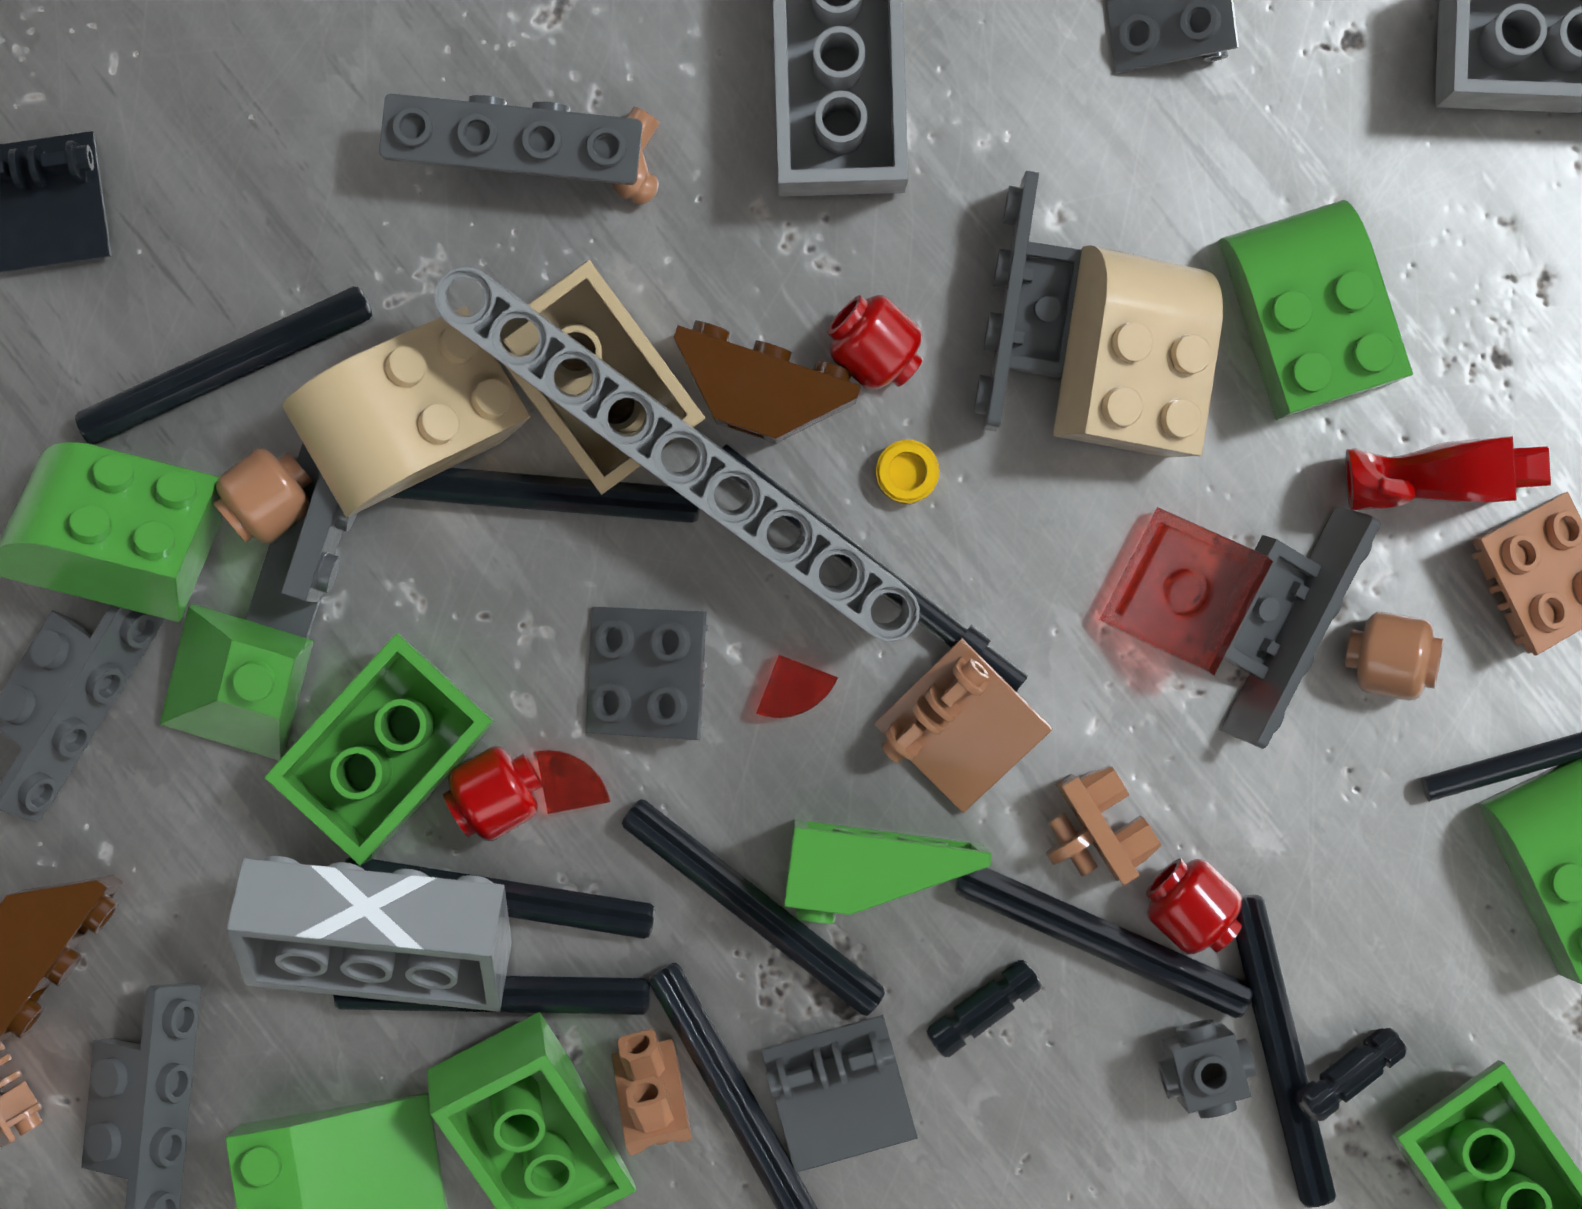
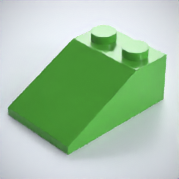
M794 819L784 906L796 908V919L834 924L836 913L852 915L990 867L992 853L981 843Z
M540 1012L427 1070L430 1115L496 1209H603L636 1192L635 1183L570 1057Z
M429 1092L243 1123L225 1137L237 1209H448L434 1122L430 1115Z

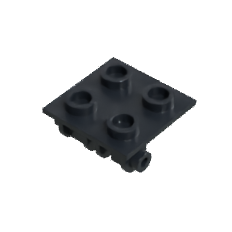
M89 131L0 144V273L112 257L94 132Z

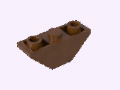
M695 320L692 330L677 326L674 335L676 345L717 425L777 444L856 404L861 385L849 382L851 373L845 368L818 360L815 362L814 369L806 368L789 362L792 352L782 347L756 340L752 350L729 342L730 331L710 323Z
M109 875L25 889L6 895L0 904V1043L13 1037V1035L21 1039L40 1018L45 1007L38 1003L46 989L51 983L60 986L69 977L82 958V955L75 949L87 932L90 930L97 934L116 912L119 902L113 899V896L123 884V881L119 878Z

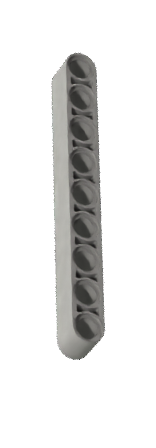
M459 267L448 271L439 280L435 289L434 302L438 313L447 323L861 628L883 641H897L906 638L915 629L919 621L920 607L916 597L900 580L485 272L474 267ZM461 277L476 280L482 286L485 293V302L482 309L471 316H462L454 312L447 301V291L450 284ZM514 318H525L531 321L537 327L539 333L537 347L531 353L525 355H515L508 352L501 341V329L506 322ZM579 358L591 367L593 372L592 382L584 392L567 394L556 385L554 372L563 360ZM622 398H633L639 401L645 409V420L642 426L631 433H620L614 430L608 422V411L611 405ZM677 437L687 438L693 441L697 447V459L694 465L682 472H673L667 469L661 461V452L664 445ZM728 477H740L746 480L749 486V497L746 503L735 510L722 509L718 507L714 500V491L717 485ZM781 516H792L799 520L801 526L798 540L792 546L786 548H776L770 545L767 540V529L770 523ZM835 554L849 557L852 563V570L849 578L844 583L837 586H828L821 583L819 569L826 558ZM885 593L900 595L903 602L902 610L894 621L878 623L872 620L871 607L875 599Z

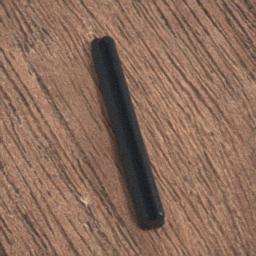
M353 286L77 412L75 415L77 428L87 443L98 444L369 320L373 315L368 299L359 287Z
M449 468L391 496L392 498L687 523L696 522L700 513L699 507L670 486L619 482L601 495L590 479Z
M640 799L628 811L622 820V826L625 830L860 1014L868 1016L880 1004L885 995V990L879 982L796 919V917L646 800Z
M351 857L346 858L344 861L345 863L357 865L365 871L393 873L399 869H413L423 872L429 877L453 880L470 875L372 859L362 865L357 864ZM484 877L494 884H503L505 886L508 916L511 918L642 939L648 938L653 930L655 907L651 903Z
M984 868L957 879L955 892L958 896L1231 1017H1243L1251 1003L1253 991L1250 989L1249 983L994 870Z
M1259 895L1242 896V907L1236 918L1242 924V928L1236 936V941L1246 982L1249 983L1250 989L1253 991L1251 1002L1299 1199L1307 1208L1325 1206L1335 1201L1336 1192L1318 1121H1310L1303 1114L1295 1100L1297 1092L1309 1082L1265 902Z
M675 962L654 972L649 978V984L776 1209H818L800 1176L795 1172L791 1160L681 966Z
M506 976L500 1012L643 1015L648 1012L650 1007V984L645 978ZM333 995L334 1005L339 1010L497 1012Z

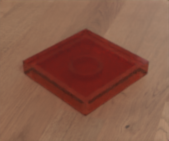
M1157 507L1099 620L1118 631L1215 676L1273 561L1260 552Z

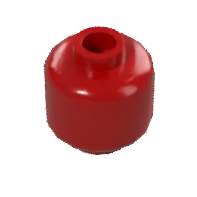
M861 295L856 296L838 313L827 331V334L832 338L829 347L832 359L840 367L849 370L851 376L868 390L880 389L891 382L897 387L902 386L914 375L923 360L917 354L923 337L922 330L917 323L883 295H876L866 300Z
M493 746L456 767L448 777L450 790L442 795L455 821L468 838L476 833L485 841H494L536 815L538 803L533 792L543 787V784L524 753L513 759L506 749L501 746Z
M1179 858L1173 861L1154 879L1146 891V896L1151 900L1147 910L1148 919L1180 950L1187 954H1196L1208 947L1217 953L1230 944L1242 928V924L1236 920L1242 907V895L1205 860L1195 859L1185 863Z

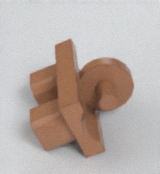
M1106 766L1090 772L1080 779L1078 776L1070 774L1056 783V786L1083 828L1075 831L1065 813L1059 814L1048 822L1060 841L1046 852L1052 865L1070 858L1081 876L1089 874L1098 867L1086 848L1093 843L1116 881L1120 880L1124 886L1139 877L1140 874L1135 867L1145 862L1162 845L1142 816L1137 817L1115 832L1111 830L1101 814L1102 812L1129 796L1126 787L1114 768Z
M651 1029L621 1036L617 1040L619 1052L611 1054L624 1141L629 1156L639 1154L654 1144L664 1145L670 1141L685 1142L693 1140L678 1054L673 1038L658 1042L655 1030Z

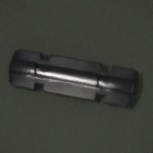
M1018 960L1002 972L1004 978L996 982L992 979L953 1008L955 1012L953 1016L948 1018L944 1015L928 1027V1038L942 1056H952L967 1045L964 1039L970 1035L975 1039L1014 1010V1002L1018 999L1024 1002L1041 989L1040 979L1027 962Z
M1390 1027L1377 1029L1363 1040L1361 1048L1355 1046L1319 1075L1318 1082L1312 1080L1300 1089L1295 1098L1297 1105L1310 1121L1326 1120L1339 1109V1103L1342 1100L1345 1103L1350 1101L1383 1074L1385 1066L1391 1068L1403 1059L1407 1052L1406 1045L1394 1029Z

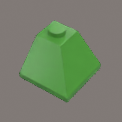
M196 604L189 605L160 725L280 760L286 752L314 640Z

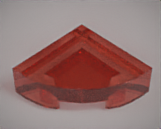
M778 655L756 714L771 718H783L804 713L826 698L838 677Z
M561 750L536 751L548 814L612 801L603 778L591 765L581 758Z

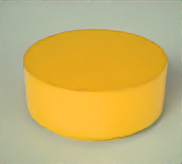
M907 439L894 442L881 453L875 468L876 482L881 492L890 500L900 504L917 503L925 499L936 487L939 479L938 460L933 451L919 441Z

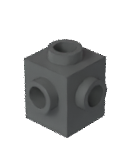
M1210 1019L1188 1023L1176 1029L1178 1035L1161 1039L1166 1059L1158 1061V1069L1168 1099L1177 1097V1101L1189 1114L1198 1111L1200 1118L1219 1117L1237 1109L1236 1101L1252 1097L1247 1078L1256 1076V1069L1250 1047L1245 1038L1236 1040L1235 1034L1223 1023L1215 1025L1214 1020ZM1207 1064H1220L1222 1076L1204 1081L1201 1080L1202 1069Z

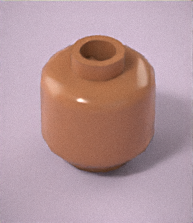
M256 448L217 479L216 490L220 498L213 502V505L245 543L254 537L258 542L270 544L306 516L310 499L303 489L313 481L289 452L277 459L269 450Z
M1376 612L1367 620L1364 631L1351 630L1345 667L1357 669V683L1363 692L1409 701L1416 700L1422 695L1425 687L1435 689L1444 638L1434 637L1433 626L1426 619L1387 612Z

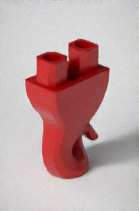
M1513 436L1445 442L1419 451L1391 457L1369 453L1357 448L1346 450V488L1351 511L1394 508L1410 503L1413 499L1443 502L1516 501V488L1551 485L1548 446L1514 449Z

